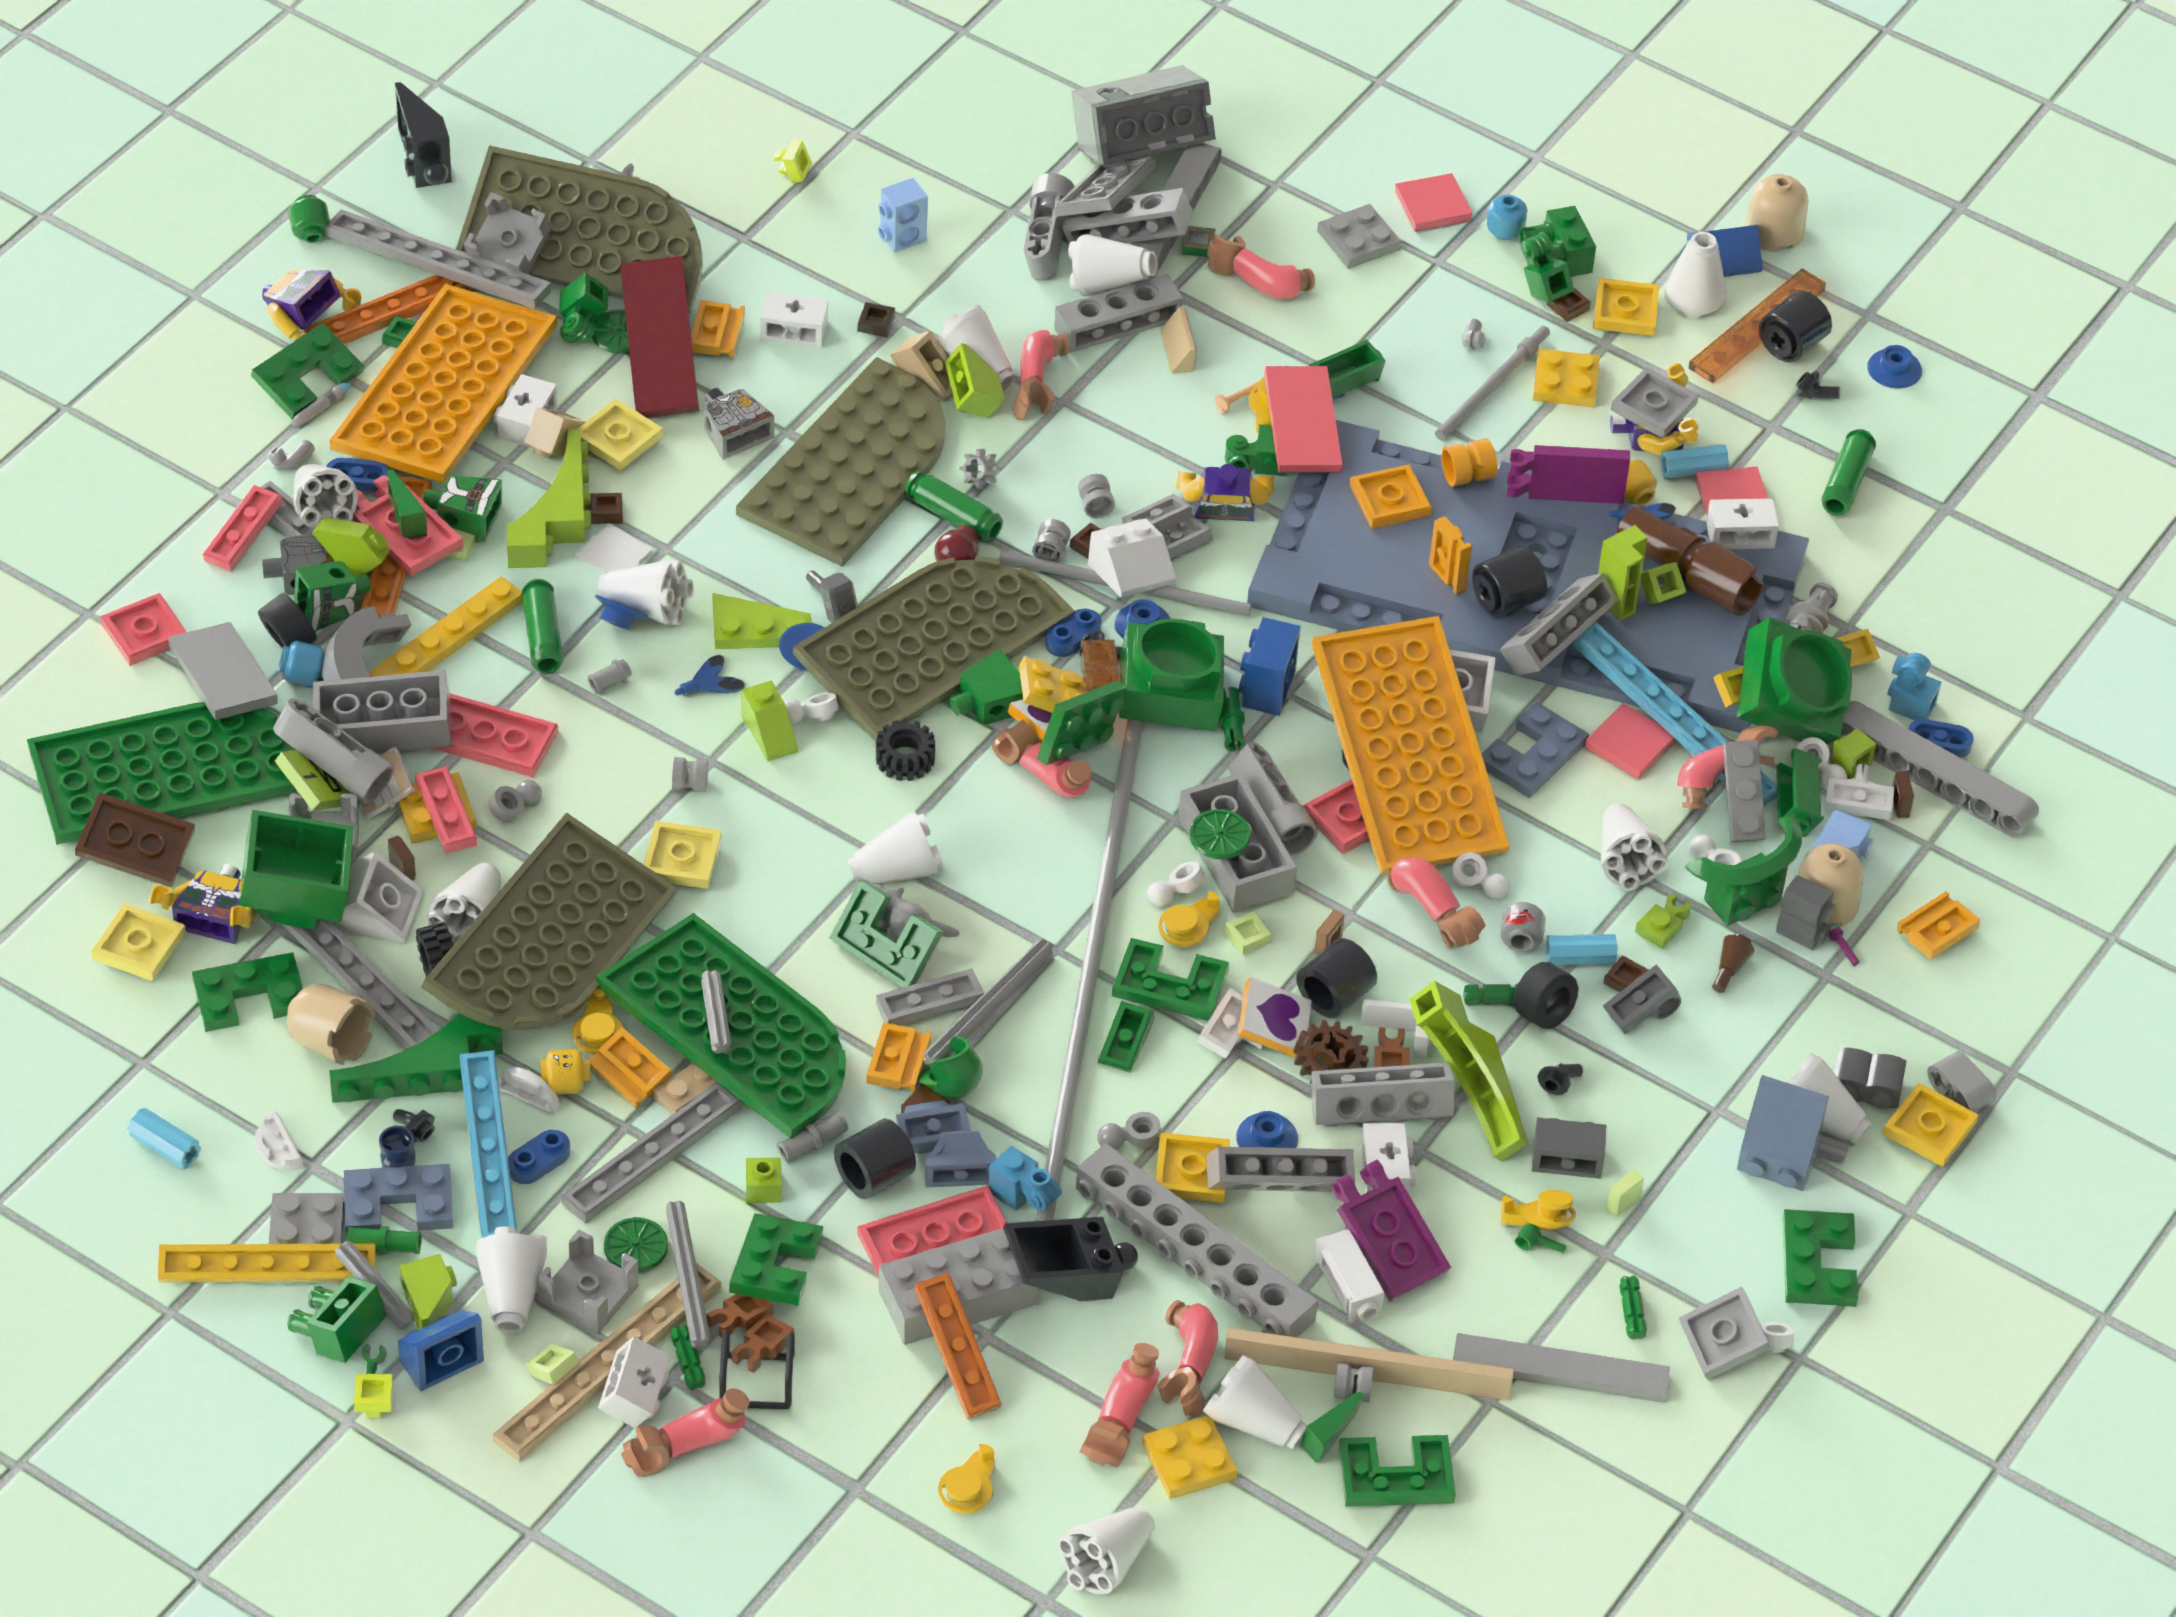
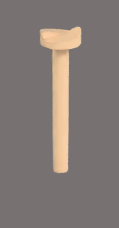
M1259 381L1227 397L1223 394L1215 396V404L1218 411L1222 414L1227 412L1231 403L1249 395L1251 390L1258 385Z

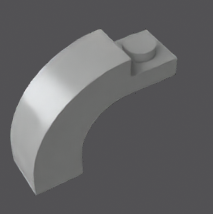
M374 606L361 609L350 615L341 624L324 650L322 664L323 680L370 677L363 658V647L400 642L411 627L408 615L394 616L392 613H387L378 617Z

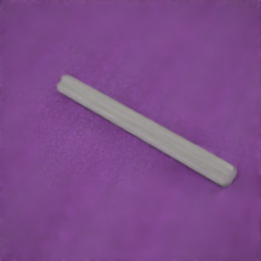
M1044 938L1038 939L924 1052L925 1057L923 1060L925 1064L930 1065L936 1059L948 1058L954 1052L951 1049L950 1043L952 1037L969 1038L1053 954V944L1047 942Z

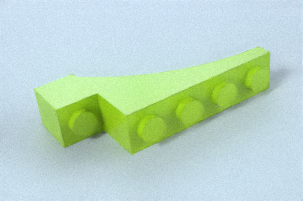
M580 428L568 429L567 446L563 462L557 476L545 494L519 519L513 523H507L508 568L547 567V554H553V544L585 543L584 529H591L590 510H584V506H590L589 487H583V483H589L588 464H582V460H588L587 441H581Z
M1434 980L1409 998L1416 1024L1424 1030L1446 1062L1450 1063L1451 1070L1464 1089L1480 1120L1493 1156L1503 1162L1526 1146L1528 1140L1495 1036L1469 1022L1461 995Z

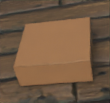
M1333 910L1316 931L1314 953L1319 954L1334 940L1342 938L1344 914Z

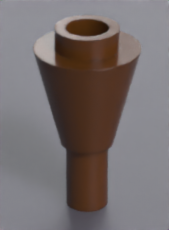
M1733 934L1724 937L1719 973L1712 985L1715 991L1724 993L1731 977L1754 954L1755 949L1746 936Z

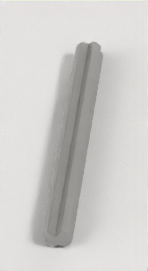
M680 1200L676 1202L670 1201L666 1205V1214L691 1346L695 1349L707 1348L711 1343L685 1203Z

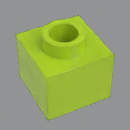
M1677 562L1667 563L1642 572L1641 584L1648 604L1659 603L1687 593Z
M1857 728L1848 735H1842L1841 738L1834 742L1830 764L1842 766L1847 773V779H1852L1855 777V768L1858 764H1862V771L1865 764L1869 767L1872 765L1876 743Z
M781 1157L746 1158V1203H782Z

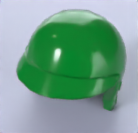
M954 1036L950 1043L951 1049L956 1055L942 1060H934L919 1075V1081L922 1084L930 1087L938 1095L950 1099L962 1098L970 1094L977 1088L983 1074L982 1061L971 1047L969 1041L964 1037Z

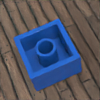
M1263 617L1259 629L1253 628L1249 640L1251 651L1244 652L1240 671L1245 672L1241 676L1238 689L1239 693L1243 694L1242 707L1280 716L1297 669L1301 626Z

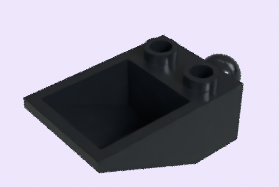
M396 82L397 128L406 154L404 164L407 177H413L416 188L451 183L450 140L443 117L403 83Z
M1103 1217L1005 1223L1003 1226L1023 1283L1078 1301L1113 1299L1124 1271L1132 1269L1138 1261V1252L1132 1244L1121 1242L1114 1246Z

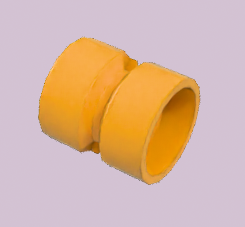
M1488 438L1470 441L1467 447L1463 443L1443 447L1441 453L1442 468L1445 478L1451 487L1469 484L1472 478L1475 481H1483L1497 476L1496 453Z

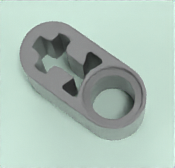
M1956 1051L1928 1067V1078L1935 1090L1973 1112L1996 1100V1091L1992 1082L1960 1051Z

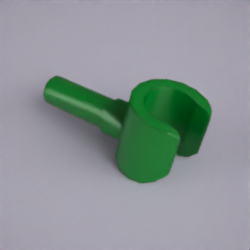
M1530 1223L1521 1228L1515 1239V1244L1526 1251L1530 1250L1535 1243L1563 1254L1567 1245L1541 1235L1540 1229Z
M366 1344L361 1351L363 1359L367 1361L366 1374H375L377 1365L385 1361L387 1350L384 1346L380 1345L379 1355L377 1358L371 1359L369 1355L371 1345Z

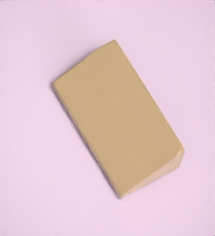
M1181 306L1161 329L1170 371L1174 374L1194 372L1197 349L1186 308Z

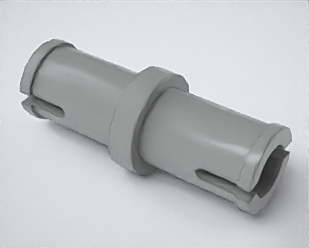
M837 1111L814 1125L810 1123L805 1126V1130L792 1139L788 1138L777 1143L779 1153L784 1161L789 1163L792 1159L811 1149L817 1151L823 1148V1143L843 1132H847L849 1130L847 1122L843 1115Z

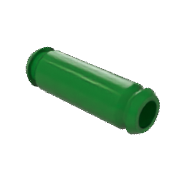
M1855 429L1849 432L1842 445L1821 497L1824 509L1832 515L1840 516L1849 512L1854 503L1876 448V441L1867 430Z
M917 471L909 478L905 492L908 498L914 499L917 504L956 526L967 525L972 527L977 532L978 537H981L982 541H992L1000 533L1003 519L999 513L994 514L991 508L933 475H927L926 471Z
M533 579L527 582L522 589L531 665L540 673L550 674L556 672L563 663L554 588L544 579Z

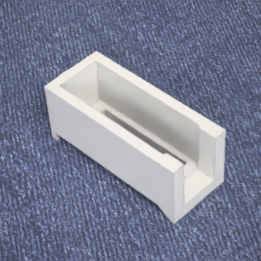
M1349 1228L1317 1238L1314 1261L1320 1264L1319 1266L1345 1314H1348V1323L1351 1324L1361 1320L1368 1321L1381 1314L1384 1291Z

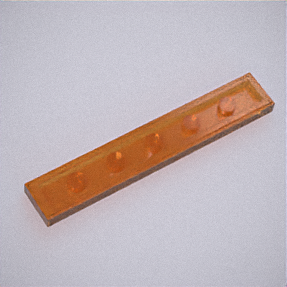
M1801 268L1689 361L1688 369L1713 384L1762 343L1758 327L1760 320L1795 291L1804 290L1818 297L1825 291L1826 282Z

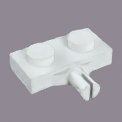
M1862 764L1856 766L1855 779L1828 778L1824 811L1834 812L1836 809L1851 815L1884 820L1891 819L1894 787L1878 785L1868 781L1870 771L1868 765H1864L1863 774Z
M1229 988L1196 1042L1224 1059L1228 1057L1232 1048L1241 1042L1242 1039L1259 1050L1263 1046L1238 1036L1243 995Z

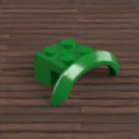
M1793 814L1780 819L1785 839L1776 850L1766 856L1761 852L1736 865L1722 864L1706 857H1701L1685 865V868L1692 875L1707 882L1704 900L1727 926L1737 921L1747 920L1754 913L1765 908H1772L1782 900L1788 866L1795 860L1802 845L1801 826Z

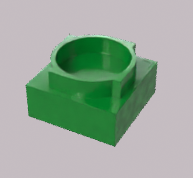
M1770 617L1748 630L1737 718L1757 726L1766 725L1774 727L1780 735L1799 742L1806 738L1815 737L1823 740L1828 745L1841 738L1844 711L1849 709L1852 688V672L1850 668L1852 649L1842 646L1843 641L1823 633L1809 630L1804 631Z
M1162 619L1148 625L1128 622L1121 647L1120 683L1127 688L1122 699L1123 707L1119 712V718L1216 732L1224 704V636L1211 634L1205 629V623L1181 619Z
M252 810L245 842L239 906L253 908L263 917L279 924L313 930L315 929V924L322 920L341 922L349 890L354 826Z

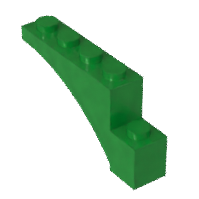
M459 1013L442 1029L400 1053L355 1067L329 1070L332 1103H349L358 1100L388 1099L390 1097L422 1096L432 1093L463 1091L459 1054L493 1050L495 1055L503 1054L502 1030L499 1027L477 1022Z

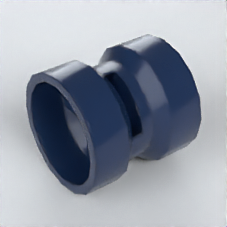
M395 1125L388 1127L380 1134L379 1147L382 1168L415 1166L414 1135L408 1128Z

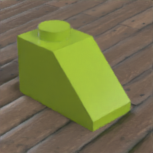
M961 343L945 361L957 410L989 418L1005 400L999 375L967 344Z
M325 517L312 532L336 562H344L354 576L361 573L366 574L383 562L391 550L384 536L376 532L369 524Z
M770 680L742 689L741 716L767 762L798 752V746L785 702L773 681Z
M441 1254L399 1265L401 1289L410 1310L414 1314V1321L418 1330L435 1323L439 1318L445 1316L453 1303L452 1287L457 1286L452 1266H445Z

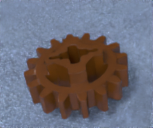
M1322 1020L1319 1028L1311 1023L1307 1031L1302 1030L1293 1050V1053L1296 1054L1294 1065H1302L1299 1074L1301 1076L1309 1074L1311 1076V1085L1312 1071L1367 1067L1369 1058L1366 1055L1369 1048L1366 1045H1360L1363 1039L1362 1035L1353 1036L1351 1034L1352 1026H1348L1344 1030L1340 1028V1021L1336 1020L1334 1026H1329L1326 1020Z

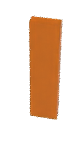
M949 1272L916 1283L914 1289L966 1419L1000 1408L1002 1403Z

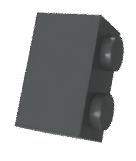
M1537 1117L1533 1143L1532 1172L1601 1179L1605 1159L1607 1125Z

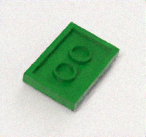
M1114 681L1055 704L1036 759L1047 766L1079 752H1084L1099 744L1106 743L1114 732L1113 725L1117 714L1123 707L1122 699L1127 687L1119 681Z

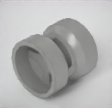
M1096 473L1081 479L1078 484V491L1083 500V508L1086 515L1097 519L1112 513L1115 508V500L1110 492V484L1107 477Z
M1056 519L1043 521L1038 530V537L1032 547L1034 556L1040 559L1060 562L1065 553V546L1071 536L1069 527L1064 522Z
M674 757L672 790H683L688 787L698 792H706L708 759L698 758L696 761H687L685 757Z
M1337 1363L1333 1398L1344 1400L1361 1391L1364 1394L1361 1402L1369 1403L1373 1367L1362 1366L1357 1369L1351 1368L1349 1364ZM1354 1375H1358L1356 1391H1353Z

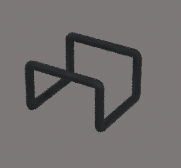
M723 1330L719 1398H723L726 1392L728 1359H732L730 1333L728 1330ZM789 1332L787 1335L786 1353H779L773 1359L786 1361L785 1402L750 1401L748 1408L789 1409L791 1407L793 1358L795 1356V1334L793 1332ZM765 1356L762 1360H772V1359H770V1358H768L767 1356Z

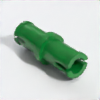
M1228 687L1229 697L1226 696V689L1224 688V704L1219 724L1224 730L1226 750L1235 752V741L1238 742L1239 751L1246 745L1243 733L1245 715L1240 708L1239 690L1235 687Z
M381 1226L380 1229L349 1227L347 1241L353 1244H375L376 1251L380 1255H387L389 1252L420 1254L422 1234L420 1231L390 1230L389 1226Z

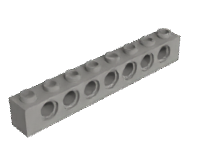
M1103 1144L1077 1167L1076 1189L1085 1199L1095 1202L1105 1210L1109 1217L1122 1222L1130 1228L1137 1238L1146 1240L1164 1258L1174 1261L1184 1269L1188 1276L1198 1279L1210 1288L1216 1297L1225 1299L1237 1308L1243 1317L1253 1320L1266 1333L1298 1338L1316 1322L1318 1305L1316 1298L1108 1144Z

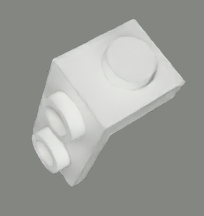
M1363 1000L1362 1026L1383 1027L1395 1030L1402 1028L1405 1031H1414L1413 1058L1426 1059L1428 1046L1435 1045L1424 1030L1417 1026L1411 1004L1384 1000Z

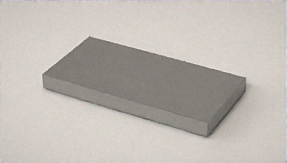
M1154 157L1135 158L1104 166L1099 164L1054 206L1057 217L1112 210L1157 167Z
M231 622L168 637L169 648L215 720L278 704L277 693Z

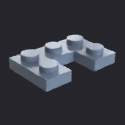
M1536 702L1517 720L1516 724L1517 730L1537 741L1534 746L1525 754H1522L1497 738L1481 754L1488 773L1530 798L1585 746L1589 733Z
M450 1164L343 1170L346 1235L348 1234L349 1227L380 1229L382 1204L415 1202L417 1231L453 1229Z

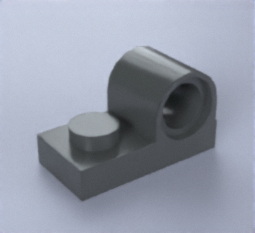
M1656 964L1606 1002L1603 1008L1622 1032L1626 1034L1651 1014L1657 1019H1664L1672 1015L1679 1008L1682 1000L1676 987Z

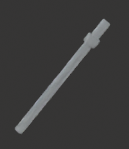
M1542 325L1530 337H1525L1517 345V350L1435 431V436L1441 441L1445 440L1525 359H1530L1538 351L1539 345L1550 335L1549 328Z

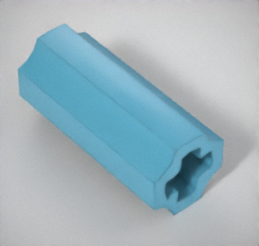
M1726 445L1661 452V471L1664 478L1696 475V472L1729 469Z
M1616 934L1547 935V962H1551L1554 965L1615 964L1618 956Z
M147 1108L139 1109L134 1117L130 1119L127 1127L129 1136L182 1169L191 1166L198 1158L202 1148L197 1139Z

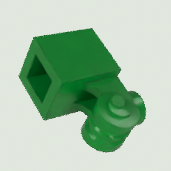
M1544 232L1523 240L1521 251L1528 265L1523 269L1531 296L1551 302L1575 291L1567 263L1551 257L1550 253L1553 251V242Z
M586 272L560 291L559 313L563 316V326L559 331L562 338L568 343H572L575 340L579 343H585L590 340L596 330V325L592 321L608 310V287Z
M1259 424L1258 439L1253 443H1248L1246 437L1242 435H1233L1226 440L1224 459L1227 464H1232L1236 468L1254 469L1255 474L1286 476V472H1278L1271 425Z

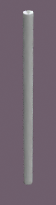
M1003 550L1000 553V563L1109 586L1091 569ZM1170 586L1141 592L1146 595L1248 617L1252 604Z

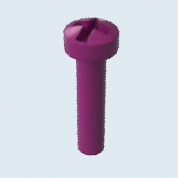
M1840 927L1834 928L1830 931L1828 937L1831 941H1836L1851 964L1857 966L1860 961L1843 938V930Z

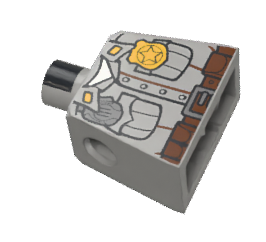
M713 388L706 394L704 427L722 460L774 438L773 413L744 389H737L724 394L719 388Z

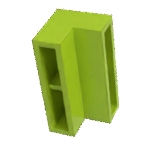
M1636 525L1603 540L1598 574L1603 573L1619 599L1608 609L1618 621L1636 612L1648 538Z

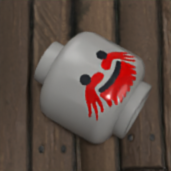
M1518 902L1510 905L1502 915L1500 936L1503 943L1517 952H1527L1536 949L1544 939L1546 917L1539 907L1529 902Z

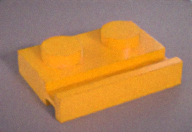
M700 300L691 333L693 352L720 356V353L729 354V358H733L745 316V306H740V309L731 308V304Z
M1444 516L1434 521L1429 566L1446 585H1453V592L1456 595L1465 591L1467 587L1472 545L1470 543L1464 544L1461 530Z
M1945 891L1900 920L1897 925V932L1899 934L1903 932L1908 936L1907 940L1931 960L1979 929L1980 919L1958 900L1953 901L1950 899L1949 893Z
M883 1022L867 1071L866 1083L900 1090L901 1087L908 1088L910 1092L914 1093L918 1086L919 1075L925 1063L923 1060L925 1057L924 1052L931 1044L932 1032L926 1031V1034L918 1033L917 1029Z
M623 1027L598 1049V1053L594 1057L586 1060L590 1061L591 1070L636 1109L640 1107V1103L645 1098L648 1099L653 1094L655 1088L672 1076L671 1069Z

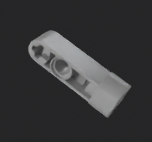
M1057 173L1042 174L1035 179L1029 203L1031 213L1023 252L1030 274L1037 280L1048 279L1057 271L1064 236L1062 226L1066 216L1057 217L1054 206L1074 188V184L1070 179Z
M289 699L273 727L274 732L280 738L339 781L342 787L350 793L357 794L358 799L365 804L371 803L383 792L394 774L395 768L373 750L364 747L302 700Z
M1249 741L1228 764V770L1231 775L1243 774L1289 855L1299 854L1313 844L1317 837L1318 829L1304 806L1295 797L1269 753L1258 743Z

